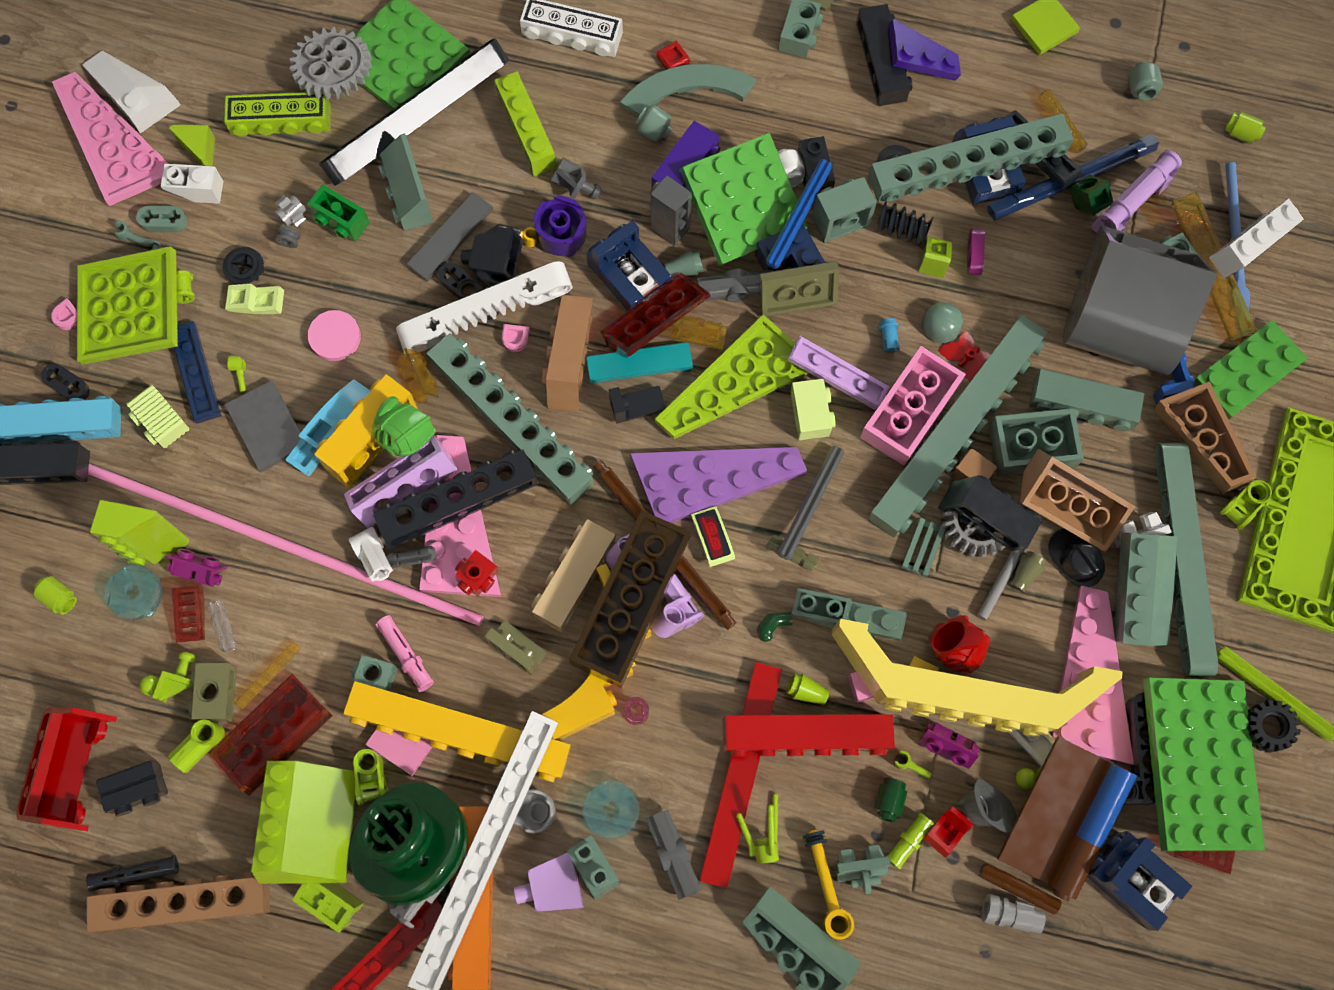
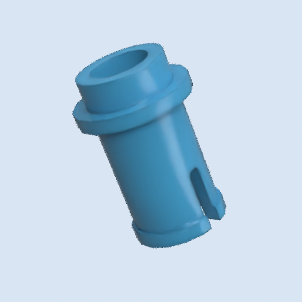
M894 318L883 319L878 326V330L882 333L883 351L886 353L900 350L897 334L899 324L896 323Z

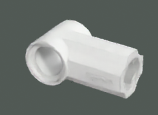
M373 526L348 538L358 559H361L371 581H382L389 577L393 570L382 549L384 546Z

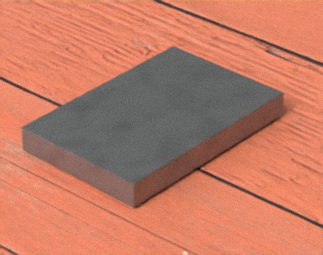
M273 380L225 404L260 472L286 460L301 440L299 437L301 432Z

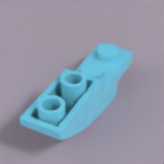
M354 379L345 385L320 409L299 434L301 440L286 458V461L309 477L320 463L314 455L319 443L326 438L328 439L334 433L337 423L344 418L346 419L352 413L355 403L360 399H364L370 390Z

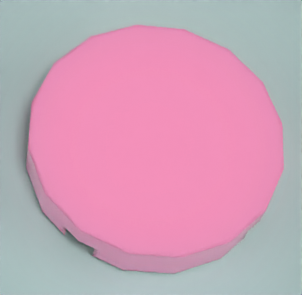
M339 310L327 311L318 315L312 321L308 329V341L312 350L320 358L328 361H341L357 350L361 341V331L356 320L348 313Z

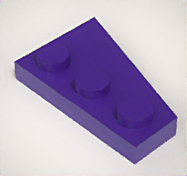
M895 19L888 24L893 66L955 81L961 76L958 54Z

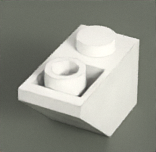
M164 164L161 181L162 189L193 202L220 204L223 179L216 167Z

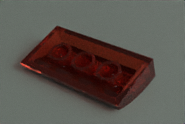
M679 273L600 333L611 350L623 357H630L708 299L710 293L684 274Z
M291 674L208 753L238 789L250 796L264 782L267 761H286L333 715L294 674Z

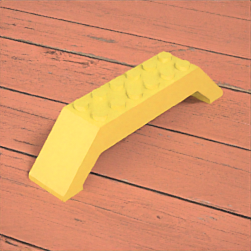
M840 619L832 629L833 638L859 674L878 704L885 705L884 709L901 712V709H910L913 715L929 717V714L940 715V720L957 722V719L968 720V725L975 727H985V724L995 725V730L1001 732L1022 730L1023 735L1028 737L1040 738V735H1048V732L1060 728L1122 679L1123 671L1093 666L1078 673L1077 681L1056 694L895 664L888 659L869 634L868 624Z

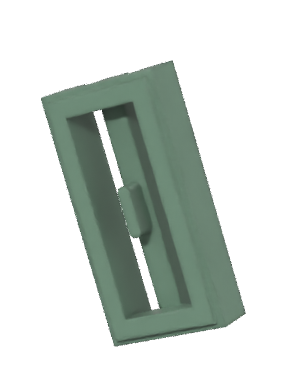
M920 518L901 568L927 578L946 528L936 526V523H929L925 519ZM922 528H926L927 532L914 566L909 565ZM932 532H936L937 535L923 570L919 569Z

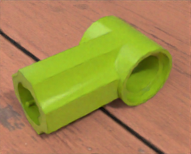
M204 719L197 721L192 726L191 733L168 755L170 761L183 773H188L211 748L222 744L225 739V729L222 725ZM211 727L212 735L208 740H205L204 733L206 729Z

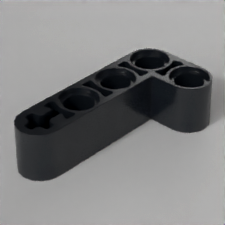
M1143 692L1131 697L1125 703L1134 763L1130 768L1131 772L1137 775V778L1124 805H1150L1156 803L1155 794L1153 798H1150L1145 792L1147 784L1154 788L1152 767L1148 770L1142 763L1143 756H1147L1151 760L1149 739L1144 741L1139 734L1140 728L1148 732L1147 720L1138 721L1140 718L1141 720L1147 719L1145 695ZM1137 703L1145 706V710L1143 711V708H1138Z

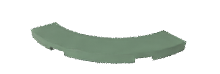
M683 65L667 69L647 78L634 87L621 100L620 106L639 117L645 106L649 108L651 105H656L670 94L696 91L698 88L713 89L715 92L724 93L743 101L755 86L757 79L741 71L719 65Z

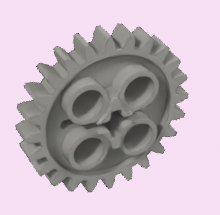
M335 27L331 29L330 33H327L326 29L322 28V34L320 35L313 31V38L304 36L305 44L297 42L299 50H292L294 57L289 59L291 63L290 70L295 83L299 85L301 91L306 89L308 96L315 92L317 99L325 94L327 100L333 94H335L337 99H340V93L342 92L350 96L349 89L358 91L357 83L364 85V77H370L368 69H372V58L367 44L363 43L362 37L356 38L353 31L347 35L345 28L339 33L336 32Z

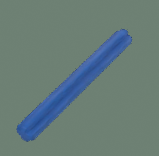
M821 159L817 164L766 259L767 266L773 269L779 268L831 171L832 163L830 161Z

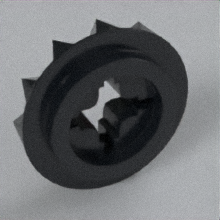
M239 247L232 250L223 261L224 275L229 282L231 281L236 285L259 281V276L261 273H264V260L258 251L250 247ZM245 262H247L250 269H245L241 274V270L237 266H244Z

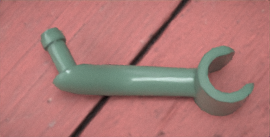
M116 221L114 224L117 229H123L121 232L114 233L122 241L129 239L142 246L153 247V250L161 246L157 240L144 238L132 233L123 221Z

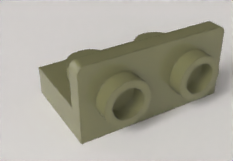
M503 621L496 631L491 628L485 635L488 643L530 675L547 655L544 649L507 621Z

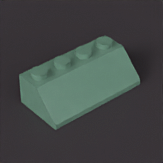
M1121 533L1114 625L1116 642L1145 646L1170 644L1177 536Z

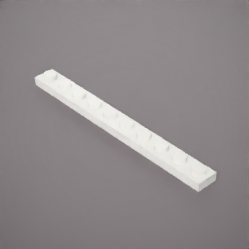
M533 711L531 712L408 984L409 987L415 990H440L557 728L558 722Z

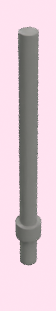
M1034 511V516L1041 521L1043 515ZM1025 550L1011 552L977 614L978 618L984 621L987 620Z

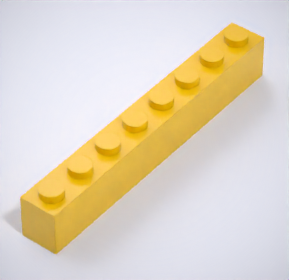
M354 681L343 713L350 718L349 723L361 727H365L366 723L377 726L376 731L392 735L393 731L404 733L403 739L419 743L420 738L431 741L430 747L446 751L447 747L458 749L457 755L473 759L474 754L485 757L484 763L500 767L501 762L509 763L523 730ZM551 739L536 772L539 773V779L554 783L555 778L561 780L571 748L570 744Z

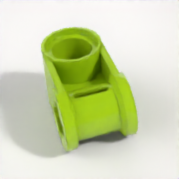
M1262 480L1251 482L1219 511V514L1226 515L1237 525V530H1242L1270 499L1272 495L1271 487ZM1251 490L1258 493L1259 500L1253 498Z
M363 749L357 752L353 759L355 795L360 806L364 805V802L376 800L388 791L382 756L371 749ZM372 755L375 759V764L371 769L365 770L362 766V761L365 756ZM377 789L376 791L366 792L367 790Z

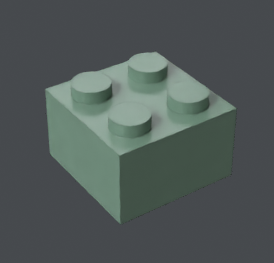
M862 177L856 180L852 178L833 189L828 187L817 194L812 220L824 243L870 226L877 202L865 178Z

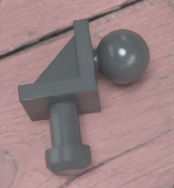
M563 157L557 162L551 181L569 189L571 198L575 199L580 190L588 193L592 199H597L602 192L600 185H592L585 181V168Z

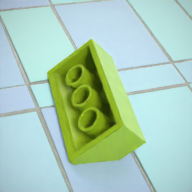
M104 500L99 502L90 533L99 539V543L109 546L108 549L119 553V557L128 559V563L142 567L145 563L155 565L165 559L167 554L176 552L189 543L188 537L155 510Z

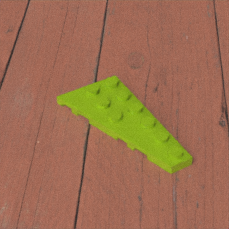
M763 314L655 418V423L674 440L810 373L787 361L795 342Z

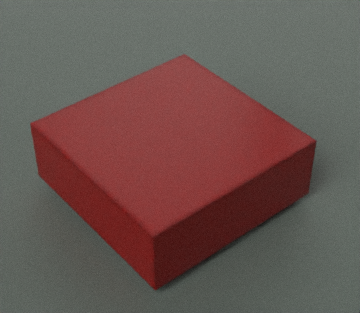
M678 41L656 52V57L666 70L690 63V57Z

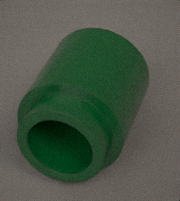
M884 778L883 784H880L874 812L879 814V819L887 822H895V819H901L907 797L906 783L893 778Z

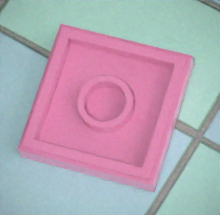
M375 730L366 745L411 776L414 775L432 749L430 747L431 741L420 738L419 743L403 739L404 733L393 731L392 735H388Z

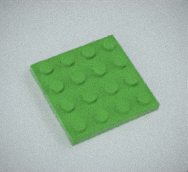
M391 0L355 34L356 38L362 37L363 43L367 44L372 58V69H368L370 77H364L365 84L360 85L391 110L470 54L468 47L408 0Z
M770 133L679 169L687 190L692 193V202L718 265L757 250V242L781 232L797 203ZM804 219L803 223L805 227L808 228Z

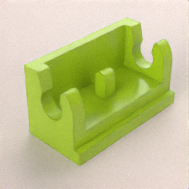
M302 883L292 899L296 904L338 933L352 922V916L364 904V902L337 883Z

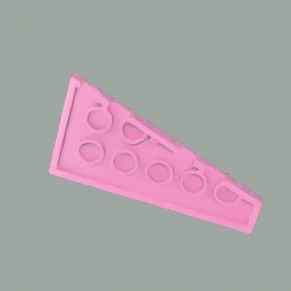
M437 435V439L450 453L457 467L456 471L439 482L446 483L453 480V477L460 472H471L472 469L464 437ZM452 493L448 499L455 502L460 500L462 495L460 493ZM430 503L428 512H433L437 505ZM481 510L426 534L424 547H435L437 559L433 562L422 563L419 590L429 593L467 595L456 586L458 581L455 578L457 573L455 568L464 557L468 559L475 549L493 562ZM496 575L493 578L495 583L487 593L481 592L479 596L502 597Z
M1080 586L1078 589L1059 692L1077 681L1078 673L1093 666L1120 671L1108 592ZM1121 679L1060 728L1051 731V736L1054 739L1059 736L1106 760L1129 766L1134 765Z

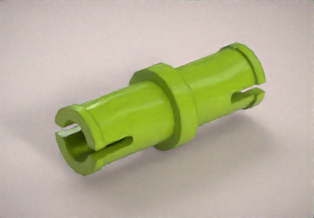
M919 813L909 829L899 835L901 839L888 855L890 863L901 869V866L914 849L918 850L920 848L919 843L935 824L925 815Z

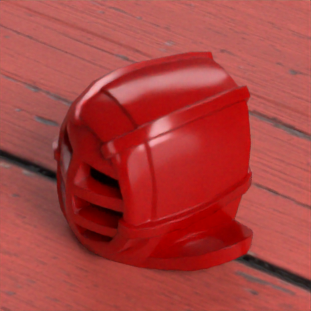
M959 615L958 617L948 619L946 623L937 624L929 636V642L936 659L952 671L967 674L973 673L981 666L991 640L985 634V631L971 623L966 615Z

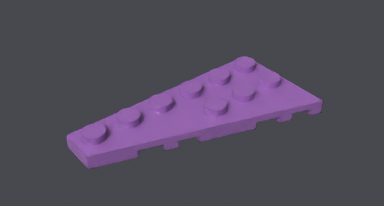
M797 447L631 453V459L653 515L670 523L690 517L693 513L720 506L807 473L806 466Z

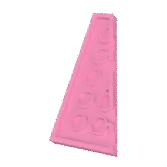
M76 72L52 81L103 197L109 206L161 184L164 164L168 163L106 101L97 95Z

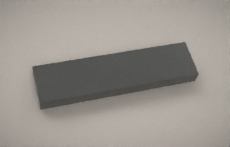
M472 192L407 263L408 268L428 282L493 211L492 205Z

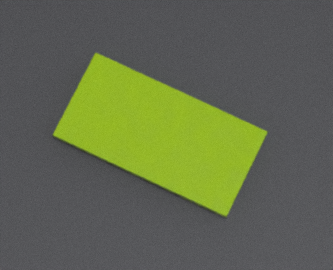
M1288 407L1283 415L1267 479L1272 495L1259 511L1237 602L1334 634V422Z

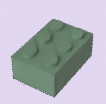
M1074 408L995 416L989 425L994 460L997 466V476L1023 474L1038 449L1072 469L1076 468L1084 459Z

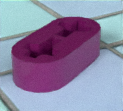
M970 229L967 250V274L981 275L983 272L985 252L984 229Z

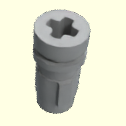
M987 894L982 906L981 920L984 923L995 924L999 927L1006 925L1013 929L1041 934L1045 926L1046 915L1044 911L1034 909V905L1020 901L1011 903L1007 898H999V896Z

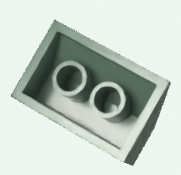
M406 133L400 134L380 154L383 164H379V169L383 180L388 178L390 184L385 186L389 201L394 200L396 207L392 208L396 223L401 222L405 231L433 223V219Z

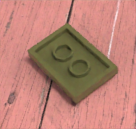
M837 261L760 274L761 314L767 317L837 305L839 266Z

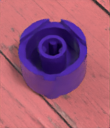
M556 196L547 202L545 200L538 206L534 215V224L539 246L552 255L573 256L582 247L587 236L585 214L579 203L566 196Z

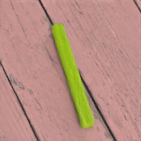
M1224 646L1217 652L1218 661L1250 685L1273 700V702L1279 700L1282 701V705L1288 704L1291 706L1289 711L1297 713V716L1294 717L1326 741L1334 739V726L1228 647Z

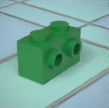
M323 184L308 202V206L313 214V220L322 227L326 225L331 227L334 233L342 239L349 238L356 242L370 224L365 209Z

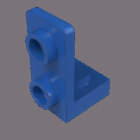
M1185 353L1172 371L1174 380L1162 383L1160 388L1153 394L1156 405L1160 400L1194 388V377L1188 371Z

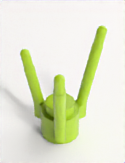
M773 793L772 805H768V837L756 839V845L753 843L742 814L737 813L736 815L748 845L749 856H756V861L760 864L779 861L777 843L778 794Z

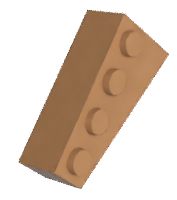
M562 295L560 305H555L554 320H557V323L551 326L550 341H553L552 347H547L546 362H549L548 368H543L542 383L546 384L548 409L579 413V391L582 392L583 367L586 365L587 345L585 344H589L593 317V298Z
M1210 382L1158 402L1154 409L1156 414L1180 442L1188 444L1190 455L1223 494L1247 486L1256 478Z

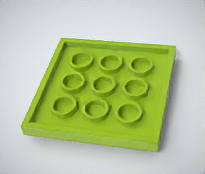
M170 246L78 265L77 361L84 365L178 346L175 249Z

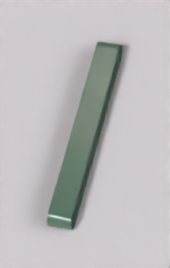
M1186 442L1157 443L1155 461L1163 523L1169 525L1171 533L1165 536L1178 537L1173 600L1182 668L1186 676H1213L1218 671V658L1189 447Z

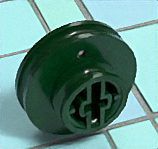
M414 782L390 789L367 808L352 835L349 859L356 880L363 888L377 898L393 905L415 904L431 897L453 877L464 857L468 839L465 816L460 807L451 798L431 784ZM400 833L405 837L404 841L398 837Z

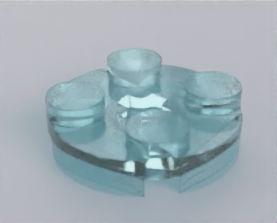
M129 565L122 568V571L116 575L113 574L109 578L104 591L105 601L112 612L123 619L132 621L151 617L159 606L163 595L160 578L148 568L140 565ZM134 586H138L140 594L135 599H132L131 596L127 595L128 590L131 591L134 589Z
M606 781L595 786L585 797L583 817L588 828L597 836L605 839H618L627 835L636 825L639 818V803L635 794L628 786L617 781ZM610 802H614L615 808L619 809V814H614L613 818H607V813L603 812L604 806H609Z

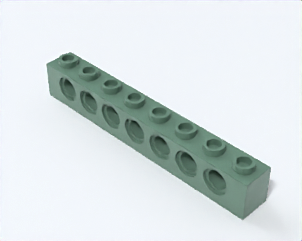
M1062 113L873 163L868 178L877 202H892L908 194L914 196L927 189L944 188L953 182L963 183L969 181L972 177L980 175L989 176L998 170H1012L1024 163L1030 162V164H1035L1047 157L1053 156L1057 158L1063 156L1068 152L1074 138ZM920 171H925L928 175H924ZM895 177H900L904 181H899Z
M449 333L426 353L430 363L517 452L524 449L531 466L570 506L574 504L594 485L592 477L594 473L585 463L580 465L574 459V452L566 444L561 446L556 441L558 437L548 426L544 428L538 422L540 419L536 413L530 408L526 410L520 404L522 401L519 396L512 390L508 392L503 387L504 382L496 373L490 374L485 369L487 367L485 362L478 355L473 357L468 352V345L460 337L455 339ZM458 360L465 361V364L461 367L453 366ZM474 378L483 379L478 385L470 384ZM497 395L501 397L496 403L488 402L491 396ZM511 413L518 415V418L514 421H507L505 419ZM528 431L536 433V436L532 439L523 438V435ZM551 449L554 451V454L549 458L541 456L542 451ZM564 467H569L573 470L568 476H561L559 471Z

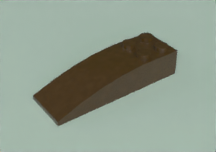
M641 510L569 658L572 666L622 688L671 583L692 532Z

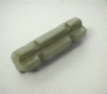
M773 535L767 544V548L776 553L783 539ZM797 547L790 561L798 565L801 563L803 564L802 567L812 571L818 562V557L811 553L806 554L805 550Z

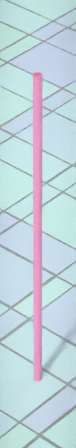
M89 463L88 475L477 626H480L484 616L389 579L371 581L366 570Z

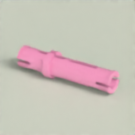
M390 615L380 619L376 627L399 659L403 672L408 673L419 692L430 688L434 681L422 665L423 660L421 657L416 656Z

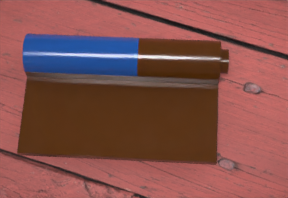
M1057 736L997 859L1049 884L1054 888L1053 894L1067 902H1069L1070 898L1076 900L1137 775Z

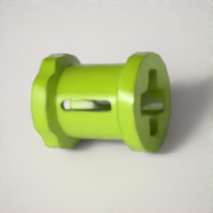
M176 271L177 303L186 304L195 300V294L192 292L191 287L193 274L189 271Z

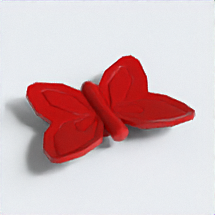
M964 332L960 336L958 343H947L938 350L947 360H960L958 362L959 367H963L966 364L964 373L969 382L972 381L991 356L987 352H979V346L974 347V339L968 332Z

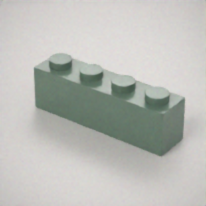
M1040 369L1034 378L1029 407H1034L1039 412L1074 408L1076 419L1088 420V423L1093 425L1105 424L1114 426V429L1118 431H1132L1140 422L1145 393Z

